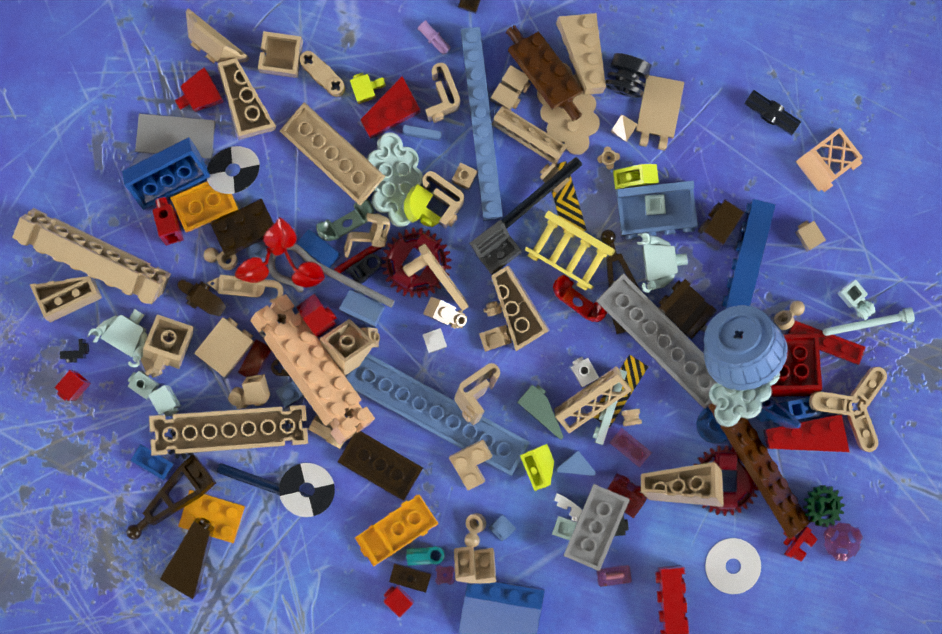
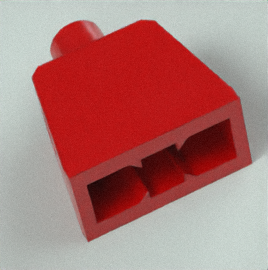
M205 67L180 86L184 95L175 99L180 110L191 105L195 112L224 102Z
M166 197L156 199L157 208L152 211L160 239L166 246L183 241L184 238L175 209L171 204H168Z

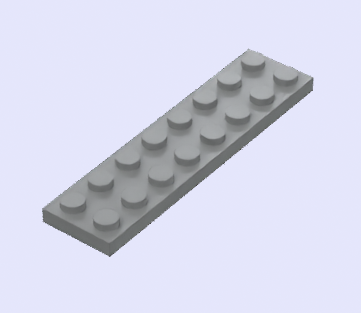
M622 273L596 302L706 409L711 403L709 397L710 388L717 382L707 371L704 353Z

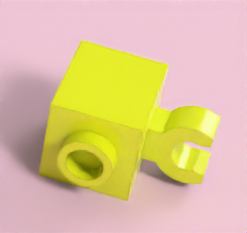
M364 73L356 74L350 80L358 104L376 99L374 90L386 87L383 77L370 82L368 74L364 75Z

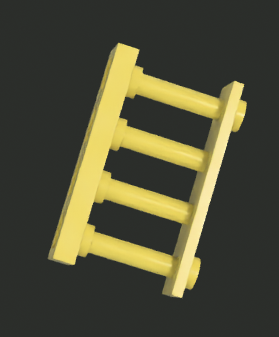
M548 210L545 218L548 219V225L533 250L526 247L525 251L529 252L527 256L535 261L541 259L578 281L576 285L585 291L588 288L592 290L594 286L589 284V281L603 258H606L607 255L612 257L615 249ZM559 225L565 229L563 231L565 234L550 259H547L539 253L554 228H557ZM576 235L581 238V244L567 268L564 269L557 265L556 262L570 238ZM593 245L598 248L596 251L597 255L581 279L572 273L587 247L590 248Z

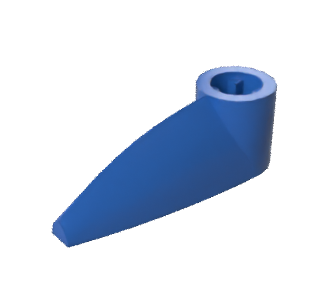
M771 398L761 402V411L756 416L758 421H772L786 428H800L801 423L779 403Z

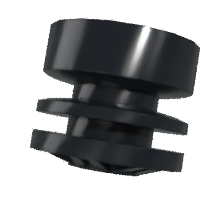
M614 53L610 67L617 72H608L607 77L609 79L605 81L606 88L623 96L641 98L643 95L641 89H644L646 84L639 80V78L648 79L652 65L645 60L631 55Z

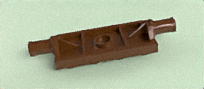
M515 25L508 28L505 33L514 42V45L509 47L508 52L552 110L557 107L564 109L573 122L575 119L578 120L582 113L573 103V99L580 95L583 89L539 31L524 38Z

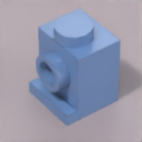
M503 514L489 527L501 541L506 540L516 530L515 526Z

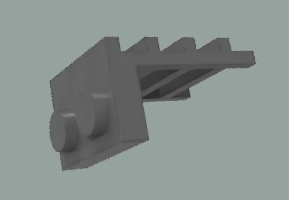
M499 220L470 242L476 256L491 275L522 253L521 249L510 237L502 220Z

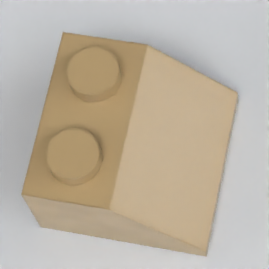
M350 319L320 338L321 344L344 376L359 367L374 346V342Z

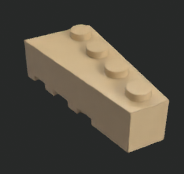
M597 14L559 16L556 25L567 48L575 74L583 89V94L603 93L606 84Z
M510 266L504 267L491 276L515 351L520 350L550 331Z
M715 462L643 473L641 474V492L649 500L723 507L722 470Z

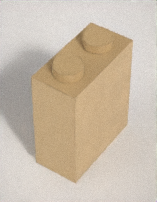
M222 317L194 353L225 378H227L255 342L251 339L253 335L245 329L243 331L239 330L236 327L238 323L230 317L228 319Z

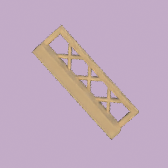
M504 106L500 108L493 119L492 126L555 165L567 148L565 144Z
M616 366L554 409L555 417L567 432L571 433L632 390L622 378L621 371ZM618 382L625 388L620 392H612V387ZM599 395H608L606 402H596ZM585 405L592 406V411L588 414L581 413V408ZM569 416L577 417L576 422L571 426L564 420Z

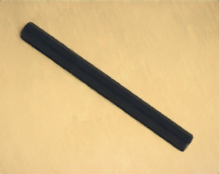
M577 157L572 159L502 219L506 229L581 167L582 162Z

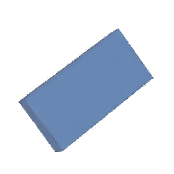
M408 125L403 126V134L406 136L441 141V131Z

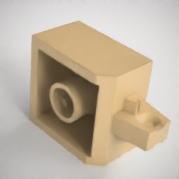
M157 314L143 348V357L155 362L153 373L160 375L164 365L180 369L193 337V326Z

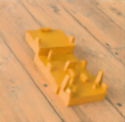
M417 494L410 501L406 500L403 502L401 507L390 512L382 520L369 526L368 529L356 536L355 539L360 545L363 555L368 557L374 567L407 544L413 542L420 535L424 536L427 534L428 530L437 526L438 522L421 496Z

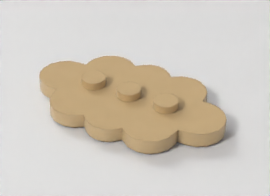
M563 63L569 70V72L572 74L570 67L567 64ZM576 74L572 75L575 78V80L579 83ZM537 91V98L543 105L540 116L548 124L547 134L564 143L570 154L581 155L585 153L589 147V136L595 134L600 125L599 118L594 113L596 108L595 98L591 94L584 95L582 92L573 99V103L582 113V116L573 122L564 109L557 107L552 110Z

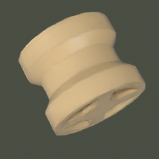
M640 409L621 411V415L624 417L623 426L642 424V420L639 418Z

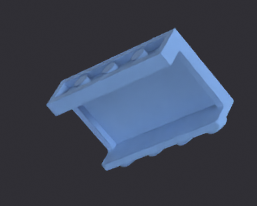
M694 181L617 189L621 237L626 236V239L638 238L637 235L640 233L657 236L656 233L664 232V235L676 234L675 230H683V233L694 232V228L699 227L693 191ZM664 194L666 214L646 215L645 196Z

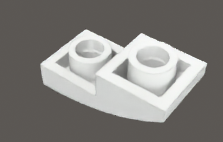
M556 493L554 501L557 502L556 506L566 510L568 506L571 507L569 513L570 516H573L571 520L578 522L582 509L571 500Z

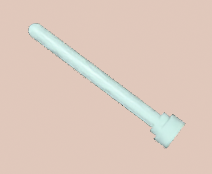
M911 307L904 308L898 314L825 328L823 334L828 336L898 321L905 322L906 324L912 323L915 320L914 312Z

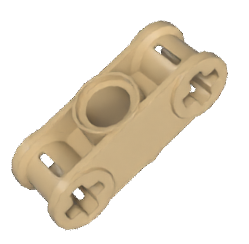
M305 51L301 54L300 63L303 69L333 97H340L344 94V82L324 61L312 51ZM306 58H308V59H311V58H312V62H313V63H312V64H310V63H307V64H306L305 59H306ZM333 84H335V85L340 84V85H339L340 90L335 89V90L333 91V86H332V85H333Z

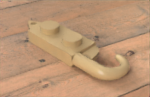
M220 275V277L207 282L208 285L218 291V294L254 298L260 297L264 293L265 287L276 288L278 295L276 298L270 299V303H273L284 294L282 285L278 281L264 279L258 283H249L237 279L235 276Z

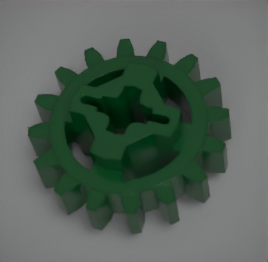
M820 485V487H813V491L807 492L810 497L804 498L807 505L803 506V508L808 510L805 516H811L809 522H815V526L822 525V527H828L829 525H835V521L841 520L838 515L844 514L841 507H844L845 504L840 502L843 496H837L838 490H833V486L826 487V485Z

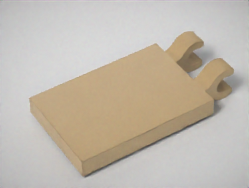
M649 75L645 81L646 86L643 92L636 132H641L639 146L647 147L649 134L660 136L658 149L665 151L668 138L673 139L675 135L684 82Z

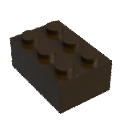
M724 200L722 203L718 202L708 214L711 218H707L698 229L700 233L698 238L716 250L719 249L730 236L743 216L744 211L727 200Z

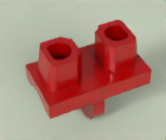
M805 527L799 532L797 537L794 536L790 539L787 537L783 543L786 546L791 541L793 542L784 554L789 558L802 561L807 553L799 548L801 544L805 542L812 547L818 539L811 533L812 530Z

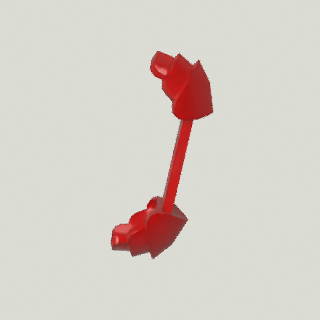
M561 275L555 280L553 291L560 301L564 302L586 320L599 322L605 318L607 312L596 301L592 303L573 289L574 282L569 277ZM579 298L582 301V306H576L573 303V299Z

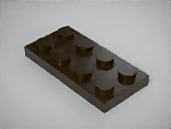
M362 431L356 432L352 436L338 460V463L403 501L423 469L420 465Z

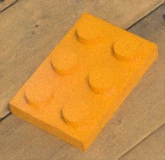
M208 181L170 197L186 233L239 210L232 194L215 191Z
M189 490L188 495L194 492V490ZM204 494L184 507L178 527L189 530L192 523L198 517L200 519L205 518L215 527L212 537L234 543L245 506Z

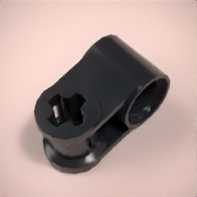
M369 254L353 264L345 272L354 281L362 284L380 270L382 260L375 254ZM376 258L378 265L375 268H370L368 266L369 259Z

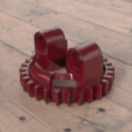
M412 228V233L409 234L407 229H405L404 236L399 232V239L392 237L393 245L387 243L390 249L383 250L387 257L381 258L386 261L381 267L387 268L383 275L389 274L386 282L392 280L393 283L390 287L398 286L397 293L401 289L404 290L403 296L410 292L411 298H413L414 293H417L418 298H421V293L424 292L425 296L428 297L429 290L435 294L434 287L441 289L440 280L429 265L425 267L420 276L414 273L409 277L405 273L402 264L413 248L419 251V247L425 244L438 262L439 250L442 268L445 271L446 269H451V266L447 265V263L451 262L452 259L446 258L450 251L444 252L447 244L441 246L440 243L443 239L435 240L436 233L432 237L429 236L430 230H427L424 234L422 228H420L419 233H416L415 228ZM391 260L393 261V266H394V270H395V274H394V275H393L394 272H393ZM423 284H428V285H429L428 287L423 286V287H416V289H413L414 286H417V285H423Z
M724 445V450L717 446L716 452L712 448H710L711 454L703 452L705 458H697L701 462L700 464L709 463L712 457H715L713 462L721 470H737V491H723V507L710 506L708 512L711 513L713 509H716L715 514L719 515L721 510L723 516H726L727 511H729L733 516L735 509L738 513H741L740 507L748 509L746 503L753 504L750 498L758 497L754 491L759 489L747 469L739 462L738 459L740 458L733 446L731 450H728V446Z

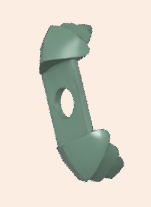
M366 199L362 205L355 203V210L332 223L328 219L325 222L321 221L316 225L318 235L324 241L339 239L367 223V213H374L373 205ZM346 220L353 221L352 225L347 228L343 227V222Z

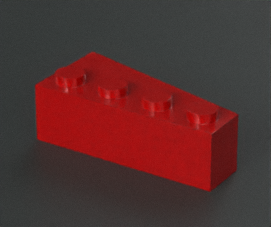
M842 414L800 422L801 426L799 429L779 426L763 430L767 449L850 452Z
M681 565L658 567V572H655V581L660 586V591H657V601L661 603L662 610L658 611L659 622H663V630H660V634H689L688 617H686L687 601L686 597H684L686 583L684 578H682V574H685V567Z

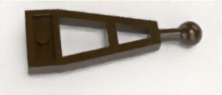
M612 230L603 231L601 241L615 249V233ZM615 249L613 256L606 258L608 288L615 282L612 266L614 261H619L625 275L639 288L622 254H617ZM612 318L616 334L626 332Z
M191 455L176 469L144 510L143 515L145 518L137 525L133 524L127 528L126 534L128 538L132 540L138 539L142 534V530L149 523L153 526L202 497L216 484L213 477L196 455ZM185 474L196 490L174 503L169 496V492ZM164 500L168 508L154 516L153 512Z

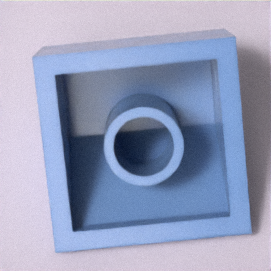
M349 290L339 310L376 328L385 306L373 298L365 297V294L357 290Z

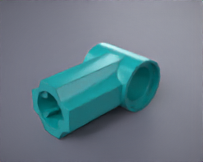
M440 546L406 549L408 566L439 564L445 558V551ZM433 550L440 551V560L432 559L431 552Z

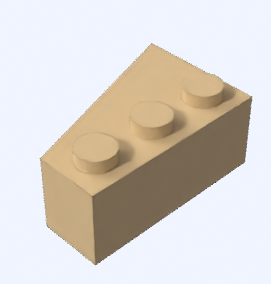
M89 276L65 279L64 281H49L42 284H30L44 318L50 323L102 298L96 282Z

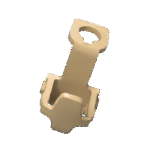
M367 213V221L372 222L369 233L350 232L347 235L344 245L345 257L348 258L352 241L371 242L372 246L385 247L390 228L389 219L378 213Z

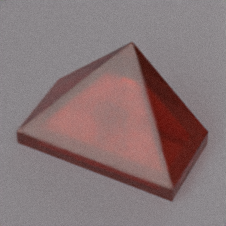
M256 339L238 373L245 377L259 375L272 351L269 346Z

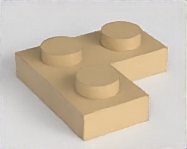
M482 439L450 455L449 459L466 489L470 490L485 482V478L477 465L492 458L493 455Z

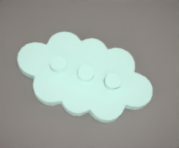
M388 132L378 139L377 150L372 151L366 158L386 176L373 191L372 204L377 211L388 213L389 220L393 225L404 227L411 223L404 213V200L413 186L422 184L423 174L417 168L419 163L417 152L410 147H403L401 138L395 133Z
M780 372L770 382L755 389L735 390L726 388L719 383L714 384L710 388L709 397L716 406L714 414L717 422L721 426L729 427L735 425L741 417L749 419L757 416L762 408L761 402L770 398L772 394L771 385L779 380Z

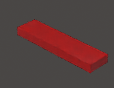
M798 321L794 322L788 334H818L819 351L857 365L860 364L866 348L835 335L825 336L822 330Z

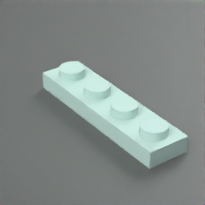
M619 369L622 378L625 380L627 371ZM620 382L613 386L612 392L621 391L622 385ZM617 401L601 411L599 420L602 421L600 427L595 428L593 438H595L594 443L603 445Z

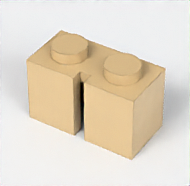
M510 65L502 78V82L498 84L492 94L490 101L509 110H512V108L516 109L521 101L519 96L522 92L526 93L531 85L529 78L525 73Z

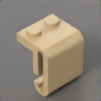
M437 63L433 66L432 80L438 79V73L443 74L454 103H449L442 82H436V90L441 103L425 109L428 122L433 121V123L442 121L444 119L443 116L454 113L460 108L458 91L448 66L444 63Z
M429 171L422 179L424 189L428 191L430 188L428 181H432L458 200V202L454 201L437 188L433 192L437 200L449 207L439 220L440 225L445 229L448 225L452 227L457 220L456 214L464 204V195L441 176Z
M487 364L461 382L454 396L456 404L463 412L464 419L467 422H471L472 425L479 422L484 413L477 399L485 394L488 386L490 389H493L500 376V369L496 364Z

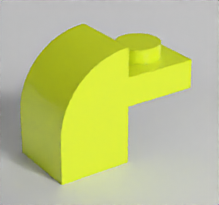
M419 184L413 186L407 194L403 205L404 213L412 223L420 219L423 225L433 227L439 223L441 217L426 207L433 194Z

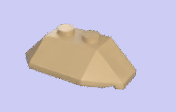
M189 8L186 10L188 38L192 42L190 45L198 52L203 50L207 54L205 57L214 64L215 62L219 63L237 58L239 63L249 60L248 55Z

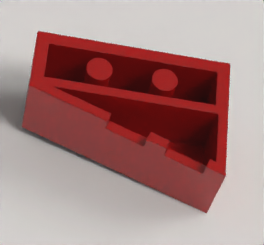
M402 76L360 120L371 140L420 114L421 111Z
M315 293L296 306L302 319L317 337L336 325L334 320L337 317L329 307L325 308Z

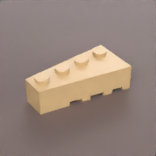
M237 58L219 62L218 71L238 140L274 131L276 125L270 118L265 106H263Z

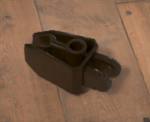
M179 280V290L187 294L186 299L188 301L186 304L194 309L198 306L208 314L221 316L226 306L218 296L209 291L210 286L202 281L199 284L196 282L193 285L188 281L186 282V280Z

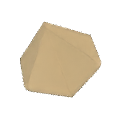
M621 114L611 133L627 142L638 124Z

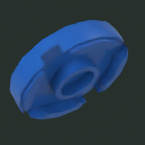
M707 407L702 410L696 421L697 432L700 437L706 442L713 444L723 443L728 440L710 408Z

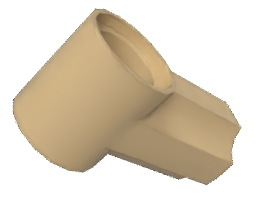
M316 415L308 430L341 449L344 442L339 445L330 433L333 430L331 425L325 426L319 416Z

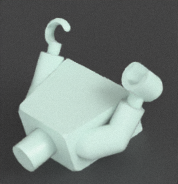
M647 233L637 235L642 237V242H637V244L643 245L646 283H648L647 289L645 283H642L643 291L649 293L651 290L664 288L674 280L675 274L678 273L677 266L688 265L687 254H676L675 246H671L668 241L660 237L650 236Z
M134 309L129 318L124 315H115L103 321L96 328L91 329L87 337L95 335L96 337L93 342L96 343L101 336L102 340L133 357V361L136 364H132L129 361V366L138 367L143 357V348L148 337L146 329L139 325L144 314Z

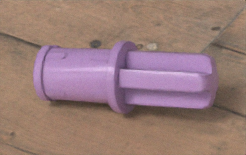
M424 21L418 27V30L429 40L428 43H432L441 54L444 55L451 49L448 43L440 36V32H436L427 21Z

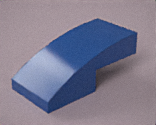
M310 229L297 242L301 248L329 268L340 256L338 251Z

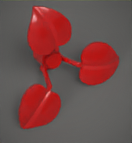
M280 217L264 234V242L269 247L267 248L265 261L263 262L259 257L249 258L235 272L237 279L249 283L261 282L269 274V269L265 265L268 264L270 254L279 256L284 253L292 269L295 271L291 276L295 285L308 288L320 284L325 279L323 269L315 262H304L298 268L295 267L287 252V248L292 247L296 243V233Z

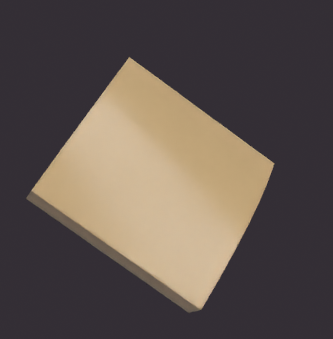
M473 546L454 549L456 581L465 583L496 582L495 553L493 548L474 551Z

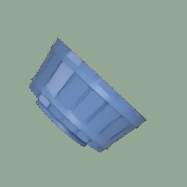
M747 305L729 307L719 312L710 321L705 331L704 360L707 371L717 383L722 384L726 388L735 390L758 388L770 382L783 368L787 358L786 339L779 327L762 310ZM736 331H738L739 333L742 331L744 332L742 334V339L734 338Z

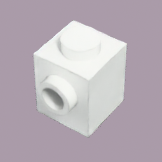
M580 357L572 362L574 366L570 368L581 388L599 378L588 358L584 360L583 357Z

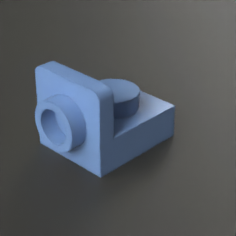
M264 240L246 248L249 258L259 257L263 262L265 261L267 249Z
M293 380L276 390L284 407L304 397Z

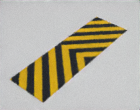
M567 161L556 164V167L561 170L567 165ZM570 175L568 177L570 180L558 193L552 190L559 217L582 231H586L587 229Z
M630 354L620 369L627 371L625 381L632 391L617 401L609 428L648 369L647 365ZM603 395V396H602V398H601V400L599 401V403H604V402H606V401H605L606 395ZM598 413L597 415H595V416L593 417V418L597 419V420L600 421V422L602 421V420H599L600 413Z

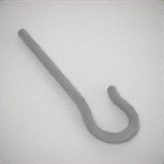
M298 244L287 248V250L296 252L305 262L319 264L325 275L390 308L393 306L394 300L319 263ZM271 253L268 261V269L271 276L278 282L294 287L297 292H303V287L295 285L290 277L281 275L275 268L277 256Z

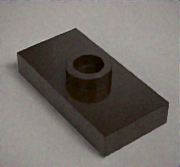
M394 563L389 582L426 593L431 574Z

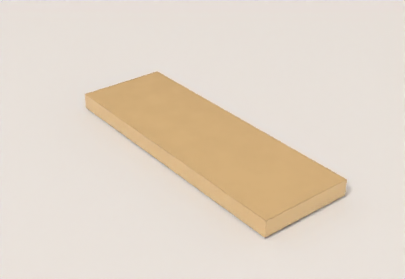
M303 103L280 130L290 142L359 205H362L386 177L306 103Z

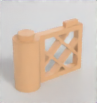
M839 128L795 162L818 192L821 190L826 192L833 186L832 181L849 168L854 170L862 164L860 160L863 157L841 128ZM836 135H839L843 140L842 147L833 146V138ZM820 147L829 148L828 158L821 157L816 150ZM832 149L842 150L841 160L831 159ZM845 151L852 152L856 159L852 162L844 161ZM831 162L840 163V171L837 174H834L830 169Z

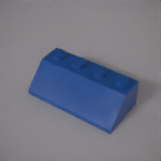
M189 137L122 171L125 187L143 210L155 205V200L158 198H169L210 177L198 149Z

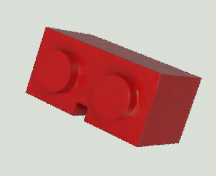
M69 370L54 388L58 390L56 394L63 400L76 401L91 383L79 372Z
M399 585L395 588L391 586L383 595L385 597L383 602L399 618L414 604V600Z

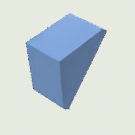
M579 451L575 452L556 468V472L596 475L594 469Z

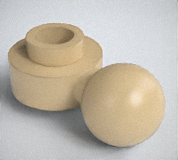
M212 247L207 248L203 254L207 262L213 263L218 261L220 267L224 270H232L238 263L236 254L226 258L223 251L219 254ZM228 259H231V262L229 264H226V261Z
M793 301L790 304L789 311L783 310L775 315V324L780 330L791 328L795 322L794 316L803 314L805 305L801 301Z
M479 513L469 515L466 519V527L470 533L465 536L464 541L467 546H473V548L477 547L480 542L477 534L486 527V520Z

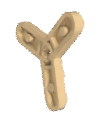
M872 367L867 371L850 396L814 392L809 398V404L816 411L847 415L859 448L865 452H873L878 447L879 442L867 407L886 382L887 373L881 367ZM858 402V404L856 405L858 410H852V403Z

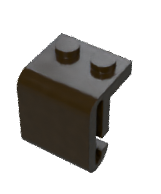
M686 279L682 282L678 280L671 288L674 291L669 296L666 294L659 301V309L692 340L717 310L712 305L710 306L690 286V282Z

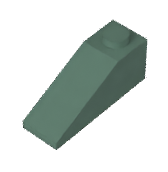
M538 384L536 387L531 385L517 403L557 438L562 440L563 434L548 398L544 395L546 391Z

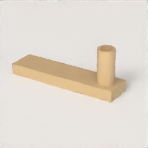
M425 244L419 247L421 255L403 267L405 273L410 277L426 265H429L463 311L468 308L465 297Z

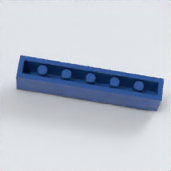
M752 199L746 205V222L743 221L740 232L743 235L741 240L738 239L735 251H738L737 259L733 258L731 269L734 270L733 275L728 277L726 288H729L728 295H724L721 306L724 307V310L738 305L751 306L776 204Z

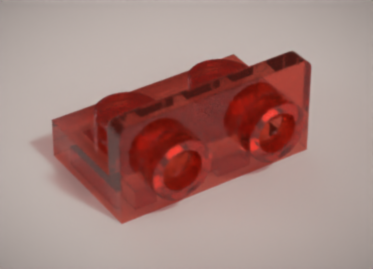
M616 473L607 488L609 491L630 499L624 513L632 518H635L647 500V497L641 492V486H636L626 476L619 475L618 473Z

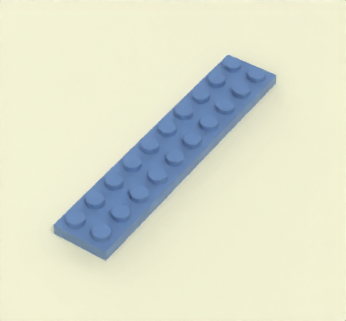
M367 354L360 366L348 373L346 377L355 391L461 449L483 439L493 455L492 458L485 462L511 476L521 460L520 455L525 453L530 443L483 416L479 422L472 425L471 422H467L464 419L462 410L454 400L370 354Z

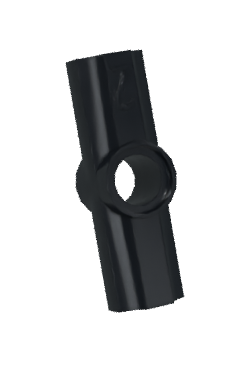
M755 90L752 91L744 103L760 114L764 121L778 126L791 136L801 123L799 119L786 112L782 105L774 100L767 99Z

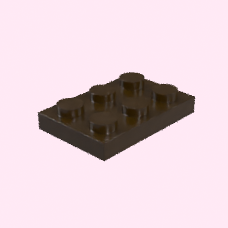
M261 198L210 224L227 258L264 240L265 232L274 222Z

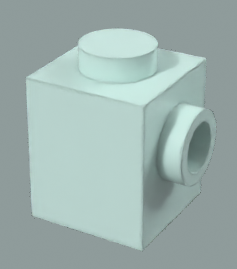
M138 371L137 373L133 372L128 379L130 383L127 387L146 400H149L148 394L154 392L160 384L151 377L146 376L142 371Z

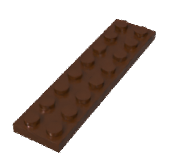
M711 403L708 407L715 417L714 411L716 406ZM743 417L733 426L725 427L720 425L787 537L790 539L796 536L811 522H809L808 516H805L806 512L803 511L797 497L789 488L787 480L783 478L778 470L777 464L770 457L766 446L759 439L757 431L752 427L749 420Z

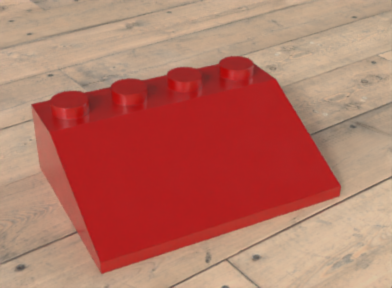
M818 334L784 335L787 342V358L780 371L779 380L771 385L772 394L770 397L811 396L814 392H821L822 377Z

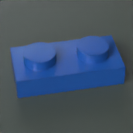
M142 444L139 445L130 460L162 480H165L174 463L161 455L151 456V449Z

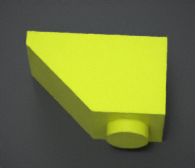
M640 164L613 170L615 189L641 187L659 183L657 164Z
M545 444L521 454V460L534 491L550 486L554 459L548 445Z

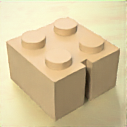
M263 31L261 50L263 52H260L259 72L298 78L303 45L302 37Z

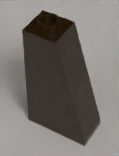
M199 517L192 523L160 578L161 581L192 600L200 589L215 528L211 525L210 521L205 518L200 519Z

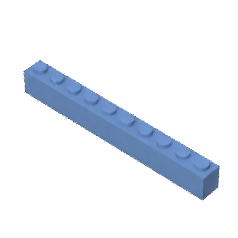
M480 27L461 29L483 221L502 219L503 214Z

